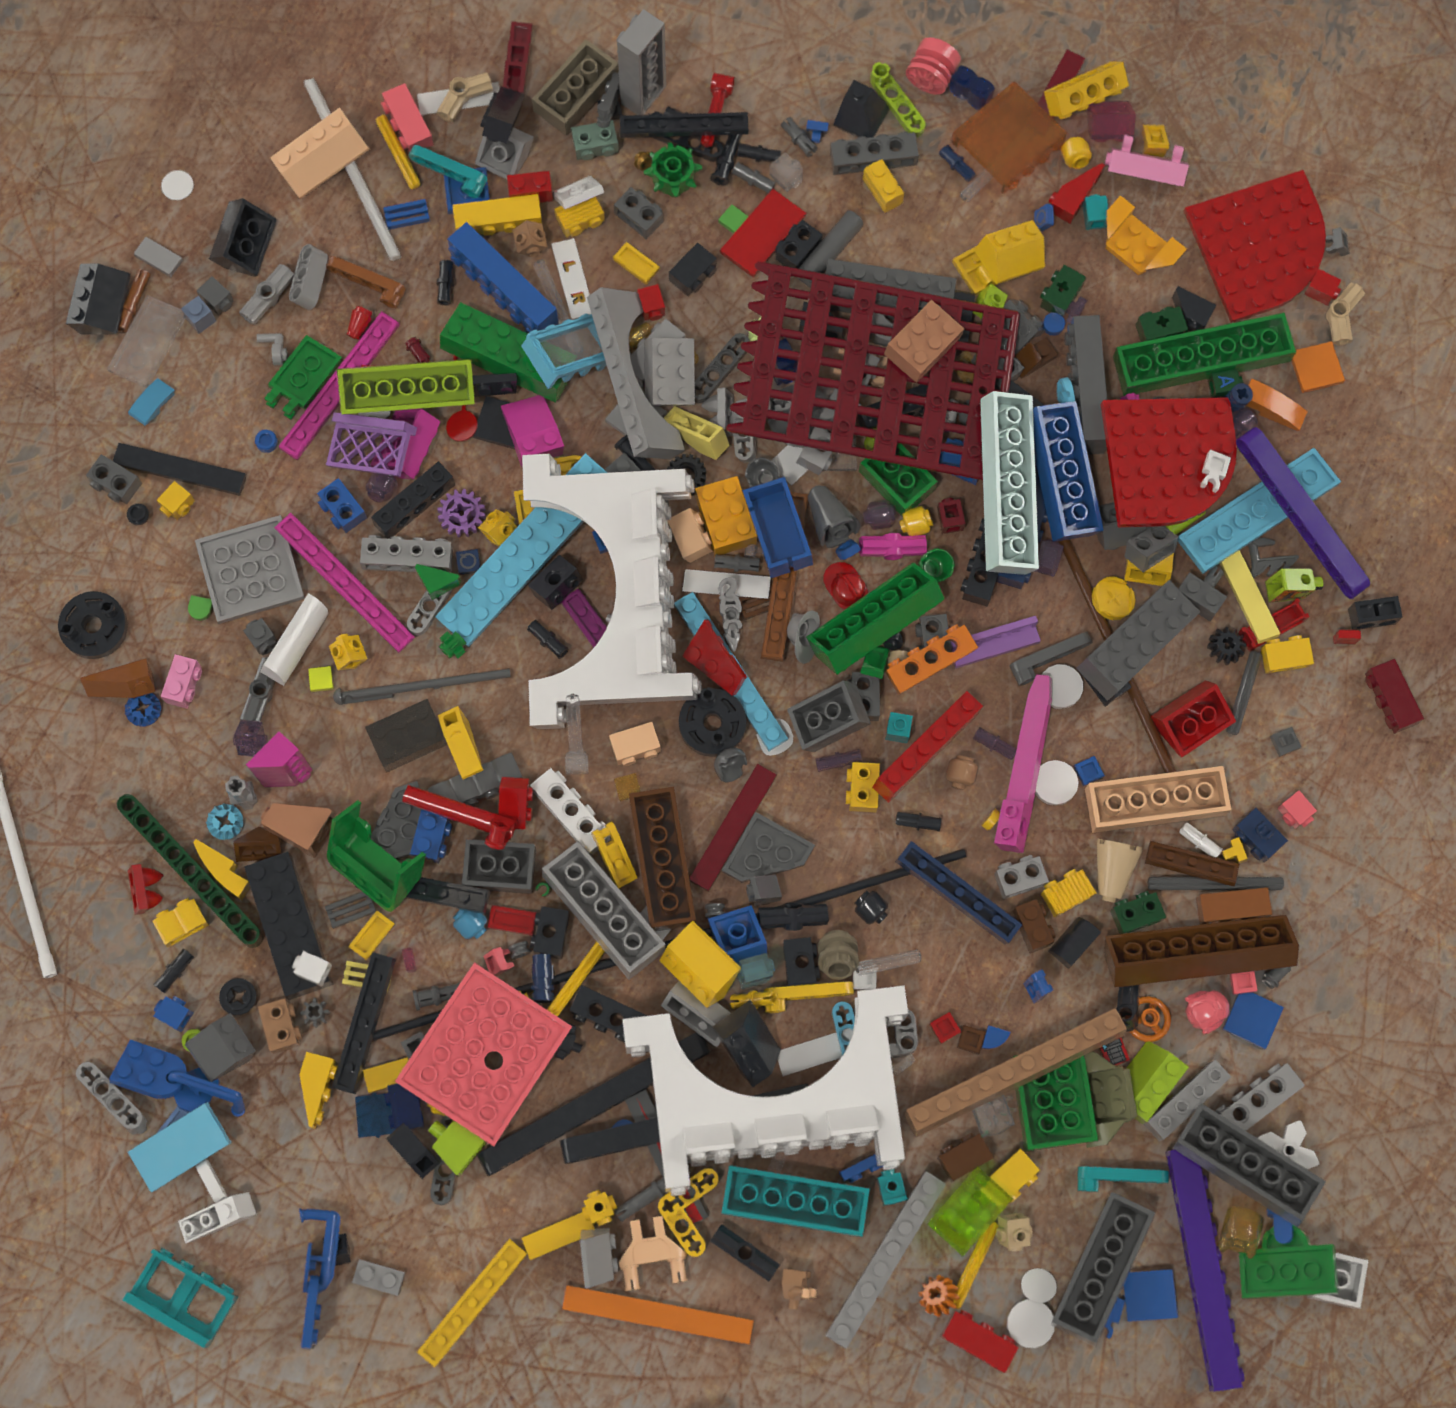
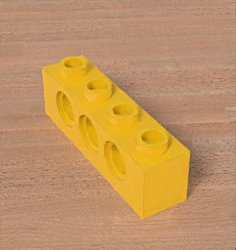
M1110 61L1044 91L1050 116H1058L1059 119L1072 116L1074 111H1082L1089 108V104L1105 101L1107 96H1115L1122 93V89L1129 87L1124 62Z

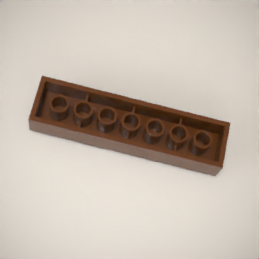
M1287 915L1109 935L1105 936L1104 957L1115 988L1293 967L1298 964L1299 944Z

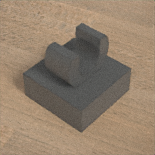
M1341 227L1332 229L1333 236H1326V242H1333V245L1327 247L1326 251L1329 254L1338 252L1340 256L1350 254L1348 237Z
M1292 727L1270 736L1279 757L1301 748Z

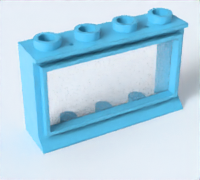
M583 314L575 320L567 319L559 325L555 326L552 324L540 331L533 330L526 335V340L522 344L523 350L548 389L552 388L558 378H562L564 382H567L576 372L583 377L588 374L592 367L595 366L600 371L607 365L592 314Z

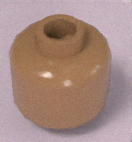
M956 755V758L949 761L946 780L952 783L951 787L965 790V786H972L974 784L978 766L973 763L974 759Z

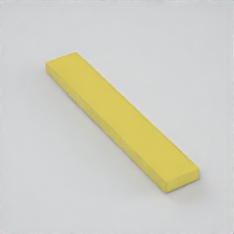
M1239 550L1219 564L1252 632L1257 638L1258 644L1279 637L1280 632Z

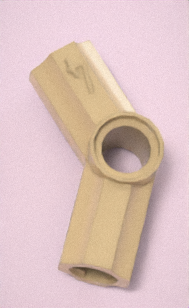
M488 73L466 79L461 77L453 79L450 82L448 93L437 110V115L447 122H454L463 104L468 102L470 98L493 92ZM458 89H464L461 93L455 92Z
M1350 282L1339 297L1333 301L1326 313V319L1330 323L1332 343L1337 346L1351 343L1353 340L1349 313L1365 295L1363 288L1357 283ZM1334 310H1339L1342 315L1337 314Z

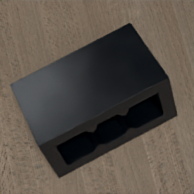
M1077 917L1051 946L1048 952L1069 969L1101 934V931L1087 920Z

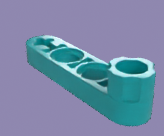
M414 145L409 153V158L415 163L464 183L461 190L471 198H479L488 181V178L483 173L421 146Z
M1081 1166L1078 1167L1077 1191L1098 1192L1099 1181L1168 1184L1169 1171Z

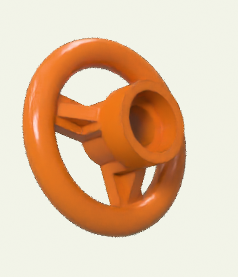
M1143 996L1139 998L1138 1006L1144 1003L1150 1004L1148 1009H1145L1141 1016L1138 1017V1024L1150 1027L1155 1034L1144 1035L1136 1029L1130 1031V1033L1140 1041L1155 1042L1162 1039L1169 1031L1171 1015L1169 1009L1161 1000L1151 996ZM1156 1007H1159L1164 1015L1162 1029L1157 1025L1160 1021V1015ZM1126 1015L1125 1019H1129L1131 1016ZM1146 1015H1150L1152 1017L1151 1023L1146 1021Z

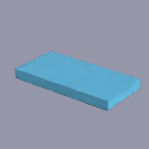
M207 1102L128 1151V1154L152 1193L226 1147L231 1141Z

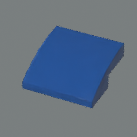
M1173 1269L1129 1273L1124 1284L1128 1322L1178 1318Z

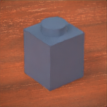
M199 296L181 308L185 318L198 334L216 322L212 311Z

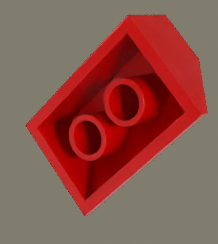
M1206 680L1151 715L1160 735L1181 758L1236 722L1218 685Z

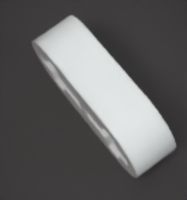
M206 1159L197 1164V1171L214 1202L217 1203L228 1198L210 1162Z

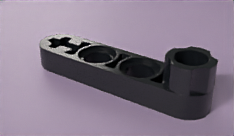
M655 111L654 113L648 115H659L661 113ZM680 136L675 140L670 137H651L666 144L672 143L674 147L678 145L687 150L691 148L693 150L691 154L711 162H716L717 158L723 153V145L715 139L712 146L704 147V151H702L704 146L700 142L702 136ZM691 139H697L700 145L691 147L688 142ZM717 148V152H714V154L710 153V150Z

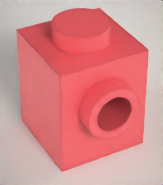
M1299 790L1277 808L1283 815L1284 822L1290 827L1293 826L1294 829L1300 825L1303 828L1314 820L1312 815L1317 812Z

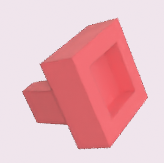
M495 948L483 956L488 971L494 976H499L514 967L513 962L507 963L505 960V956L510 954L509 949Z
M1254 971L1230 974L1233 995L1258 991Z

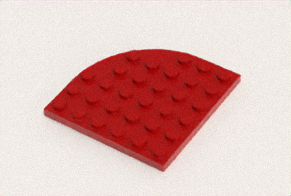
M1304 170L1206 200L1184 209L1185 216L1230 323L1274 310L1292 301L1309 285L1323 259L1326 242L1324 219Z
M1228 398L1103 400L1101 402L1118 528L1158 527L1180 524L1197 515H1201L1221 497L1232 478L1237 455L1231 403ZM1210 450L1231 458L1226 476L1223 480H1220V487L1216 493L1212 492L1213 484L1211 482H1208L1205 488L1200 487L1202 480L1207 476V474L1202 473L1207 453Z

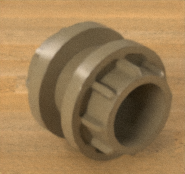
M833 930L826 933L818 942V964L820 970L832 979H845L851 976L859 966L857 940L843 930Z

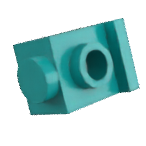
M894 1169L882 1171L881 1177L876 1179L883 1206L907 1201L901 1172L895 1173ZM889 1182L896 1184L894 1191L888 1189Z

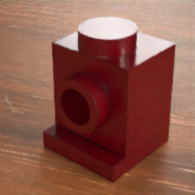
M946 498L939 502L937 511L941 525V534L963 531L965 519L961 500ZM947 514H952L953 517H952V518H947L946 515H947Z

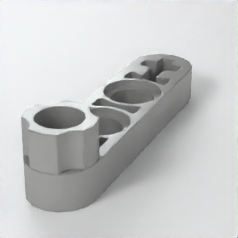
M84 1062L78 1066L76 1070L78 1080L129 1133L132 1135L143 1134L147 1129L146 1123L148 1121L114 1084H111L109 1079L93 1063ZM85 1070L91 1071V1074L96 1078L94 1082L85 1076ZM104 1083L109 1085L107 1093L103 1095L97 1094L99 1085ZM115 1100H124L122 1109L117 1111L112 1109V1104ZM136 1119L138 1122L134 1125L132 1121Z

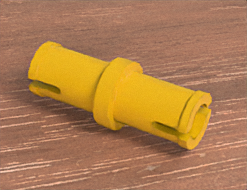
M752 990L746 994H732L730 1000L739 1002H733L730 1005L732 1009H737L751 1000L756 1009L759 1006H773L777 1004L778 999H769V997H777V993L774 990L766 992Z

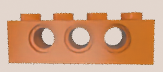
M958 624L946 630V636L939 638L937 635L926 642L928 644L927 647L921 650L919 647H916L907 653L908 658L902 661L898 658L888 664L889 669L885 673L898 695L978 649L965 624L961 627ZM946 641H952L955 644L956 649L954 652H947L945 650L944 643ZM925 653H934L936 662L933 664L927 663L924 658ZM906 664H914L917 668V673L915 675L907 674L905 671Z

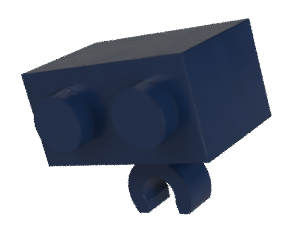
M1257 808L1232 829L1235 832L1234 836L1236 838L1239 837L1241 843H1245L1251 849V854L1257 860H1262L1263 862H1266L1288 841Z

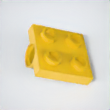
M975 246L953 258L952 263L970 291L976 293L975 296H977L989 284L994 286L996 284L974 251Z

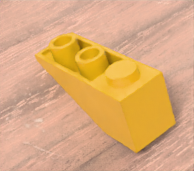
M459 706L439 714L438 718L442 732L462 779L464 780L483 771L469 721Z
M306 1052L299 1075L308 1125L310 1128L316 1129L317 1125L322 1123L324 1117L322 1107L324 1102H328L331 1089L329 1085L331 1079L334 1080L338 1066H336L337 1061L334 1059Z

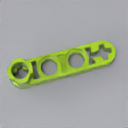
M880 62L875 63L870 76L871 85L890 107V111L904 130L908 133H915L916 137L921 136L925 131L924 118L891 76L889 65ZM894 90L898 95L895 98H889L886 92ZM906 106L910 111L907 114H901L898 108ZM912 122L915 125L919 124V129H917L916 127L912 128Z

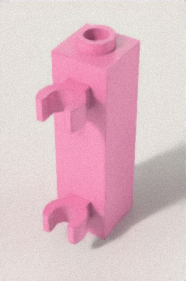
M1124 135L1122 148L1112 147L1111 153L1107 152L1105 165H1108L1107 169L1110 172L1184 187L1189 165L1186 162H1181L1184 150L1182 146L1175 145L1172 159H1166L1130 151L1133 136Z

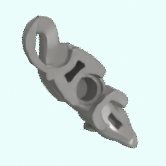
M728 577L719 584V612L723 619L722 624L725 631L723 637L732 651L735 652L740 639L739 630L742 628V623L739 620L742 607L738 596L734 594L737 589V581L734 578ZM729 584V589L722 595V587Z

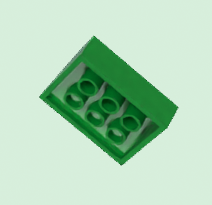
M1084 1056L1015 1089L1025 1152L1098 1141Z

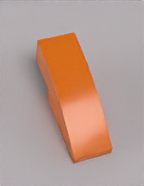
M1251 379L1248 386L1253 392V397L1246 406L1260 411V416L1299 432L1308 411L1279 391Z

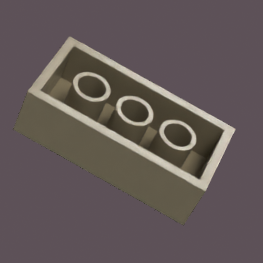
M585 39L532 98L533 111L567 135L571 131V127H574L606 90L607 81H611L614 72H619L618 62Z

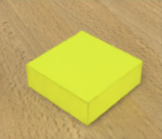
M331 666L308 669L311 692L334 690Z

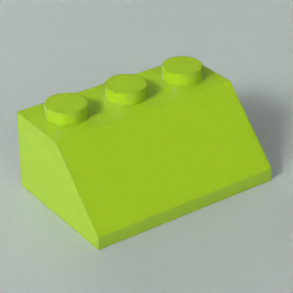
M1150 1041L1145 1042L1126 1067L1130 1070L1137 1112L1135 1119L1141 1124L1147 1123L1189 1068L1171 1052Z

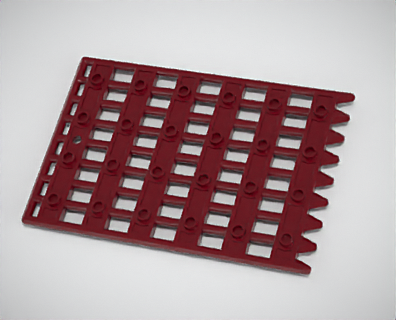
M758 261L755 263V268L768 275V280L756 281L751 284L752 289L763 294L765 297L764 300L748 303V308L761 315V320L750 321L744 324L746 330L758 337L757 340L743 342L740 346L742 350L753 355L754 360L737 364V369L750 376V381L735 383L733 386L734 390L746 396L747 400L746 402L730 405V410L743 417V422L728 424L726 426L728 432L983 480L981 398L993 391L1009 393L1020 319L1018 311ZM790 277L812 280L810 292L789 288ZM833 286L854 288L853 300L832 296ZM876 293L897 297L896 308L875 304ZM787 296L808 300L807 311L785 308ZM933 300L959 323L965 331L979 333L978 345L957 341L930 369L929 377L923 376L917 383L889 358H887L886 369L865 365L867 353L887 357L884 355L885 347L868 344L870 333L889 336L891 341L918 314L919 301L929 303ZM830 305L850 308V319L829 316ZM962 309L982 313L981 324L961 321ZM873 313L894 317L892 328L873 325ZM789 317L805 320L803 332L782 328L783 318ZM1005 318L1011 319L1009 330L1003 329ZM827 325L847 328L846 340L825 336ZM780 337L801 340L800 352L778 348ZM1002 338L1008 339L1006 350L1000 349ZM823 345L843 348V360L822 357ZM956 350L976 353L975 365L954 361ZM777 357L798 361L796 372L775 369ZM999 358L1005 359L1003 370L997 369ZM820 365L841 369L840 380L818 377ZM953 370L973 373L972 385L951 381ZM863 373L884 377L883 389L862 385ZM773 377L795 381L793 393L771 389ZM996 378L1002 379L1000 390L994 389ZM906 383L927 385L926 397L905 393ZM822 386L838 389L836 401L815 397L816 387ZM979 389H984L986 394H980ZM950 390L969 393V405L949 402ZM860 394L880 397L879 409L859 406ZM769 399L790 401L789 413L769 410ZM903 402L924 406L923 417L902 414ZM813 406L834 410L833 422L811 418ZM947 410L967 414L966 426L945 422ZM857 414L878 418L876 430L855 426ZM766 418L788 422L786 434L764 430ZM900 422L921 426L919 438L900 435ZM810 427L831 430L829 442L809 439ZM943 432L964 434L963 446L943 443ZM853 435L874 438L873 450L852 447ZM897 443L918 447L916 459L895 455ZM940 451L961 455L960 466L939 463Z

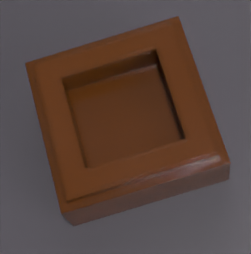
M963 1025L957 1048L979 1055L986 1032Z

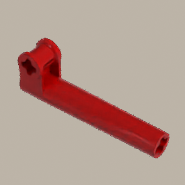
M411 785L407 786L402 802L489 833L485 839V844L493 849H504L508 841L512 839L517 825L516 820Z

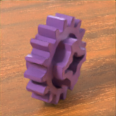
M463 489L462 494L454 490L453 496L447 493V500H440L443 507L437 508L438 513L441 514L438 516V520L443 522L441 524L443 530L448 528L450 535L455 531L459 538L461 533H465L466 537H469V531L471 530L477 533L476 526L482 524L480 519H486V515L483 513L485 506L481 504V498L477 497L475 499L473 491L467 495L466 489ZM459 511H463L464 515L460 516Z

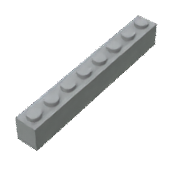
M927 1171L922 1174L908 1200L900 1210L826 1332L825 1336L847 1349L946 1184Z

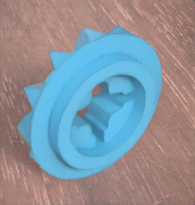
M223 803L222 805L214 806V809L208 813L206 824L209 832L215 838L228 840L240 833L243 827V816L234 805ZM228 815V820L233 825L225 824L223 827H220L221 822L217 817L225 818Z

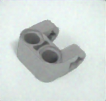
M909 1009L907 1016L910 1018L911 1024L908 1026H894L896 1043L889 1044L891 1058L912 1055L918 1046L916 1019L914 1013ZM905 1038L910 1039L913 1042V1047L911 1049H904L901 1046V1040Z

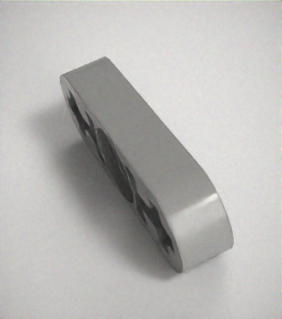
M427 591L424 593L407 620V627L411 634L420 636L428 630L435 616L451 594V591L439 596L440 601L437 598L432 600ZM433 601L436 607L433 611L427 612L423 609L424 603ZM419 612L429 617L428 619L423 617L421 620L422 627L414 629L413 622H418L421 618V615L418 614Z

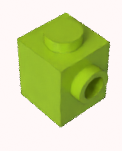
M989 284L979 293L975 303L1003 308L1008 295L994 285ZM973 312L982 319V313Z

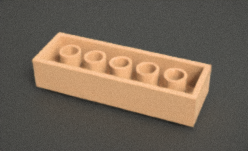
M1223 766L1089 783L1085 788L1092 833L1226 816L1231 811Z

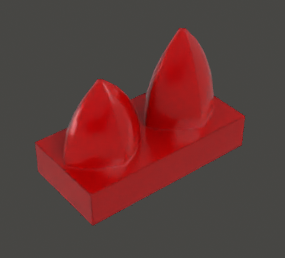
M141 864L131 865L128 869L134 915L144 914L146 910L154 908L163 899L158 893L145 890V887L157 883L163 877V874L155 869L142 868Z

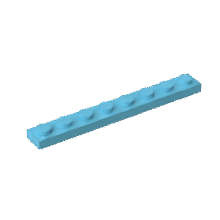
M693 592L674 602L676 610L693 636H695L702 622L708 619L716 635L720 636L723 640L724 647L736 659ZM747 676L737 694L733 696L743 706L748 721L770 752L788 741V737Z

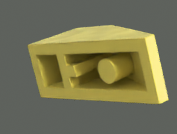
M674 406L664 417L669 424L679 430L681 438L699 453L717 460L730 446L723 427Z

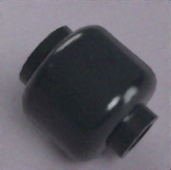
M865 891L854 903L856 905L855 913L868 925L873 924L875 921L880 924L888 916L885 912L888 909V903L876 891H871L870 893Z

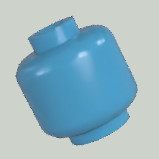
M460 909L453 916V927L465 939H471L472 937L478 939L487 930L484 927L487 923V918L481 913Z

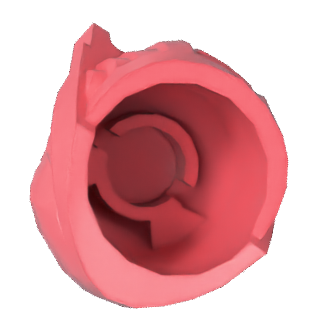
M1216 990L1209 992L1198 991L1184 998L1188 1002L1185 1013L1189 1022L1194 1028L1203 1030L1202 1033L1204 1035L1219 1028L1224 1019L1229 1016L1228 1000Z

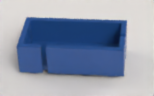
M785 477L743 490L770 577L774 578L790 573L789 568L792 567L796 571L813 565L812 554Z

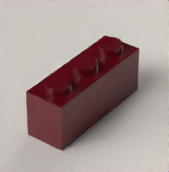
M1395 659L1372 667L1365 673L1366 683L1376 696L1375 702L1383 710L1386 716V725L1389 729H1392L1394 734L1413 727L1424 720Z

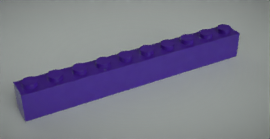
M1170 1150L1165 1153L1209 1391L1216 1392L1243 1388L1242 1382L1245 1381L1242 1367H1239L1237 1357H1240V1350L1238 1344L1234 1343L1233 1339L1235 1324L1233 1319L1229 1318L1228 1309L1231 1308L1229 1295L1225 1294L1223 1286L1226 1285V1276L1224 1271L1220 1270L1219 1265L1222 1255L1220 1247L1216 1246L1214 1238L1217 1237V1229L1215 1223L1211 1222L1210 1217L1213 1208L1211 1200L1207 1199L1205 1189H1208L1207 1177L1202 1174L1200 1165L1178 1151Z

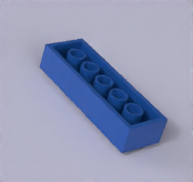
M467 222L447 238L451 261L457 267L461 266L464 268L468 278L473 282L476 280L480 284L481 290L487 296L491 294L496 299L495 303L502 310L506 309L516 324L521 323L525 327L526 333L533 330H543L552 324L555 326L559 325L557 308Z
M1076 401L1033 408L1035 461L1052 541L1088 537L1104 531Z

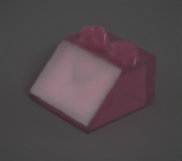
M1103 101L1088 105V133L1091 139H1094L1096 142H1105L1107 139L1123 142L1124 135L1133 136L1134 139L1136 114L1129 101Z

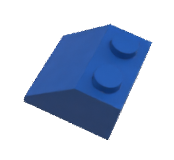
M752 905L708 919L713 941L738 965L767 957V942Z

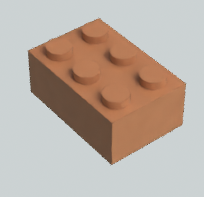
M931 300L888 343L884 355L917 383L960 339L964 328Z

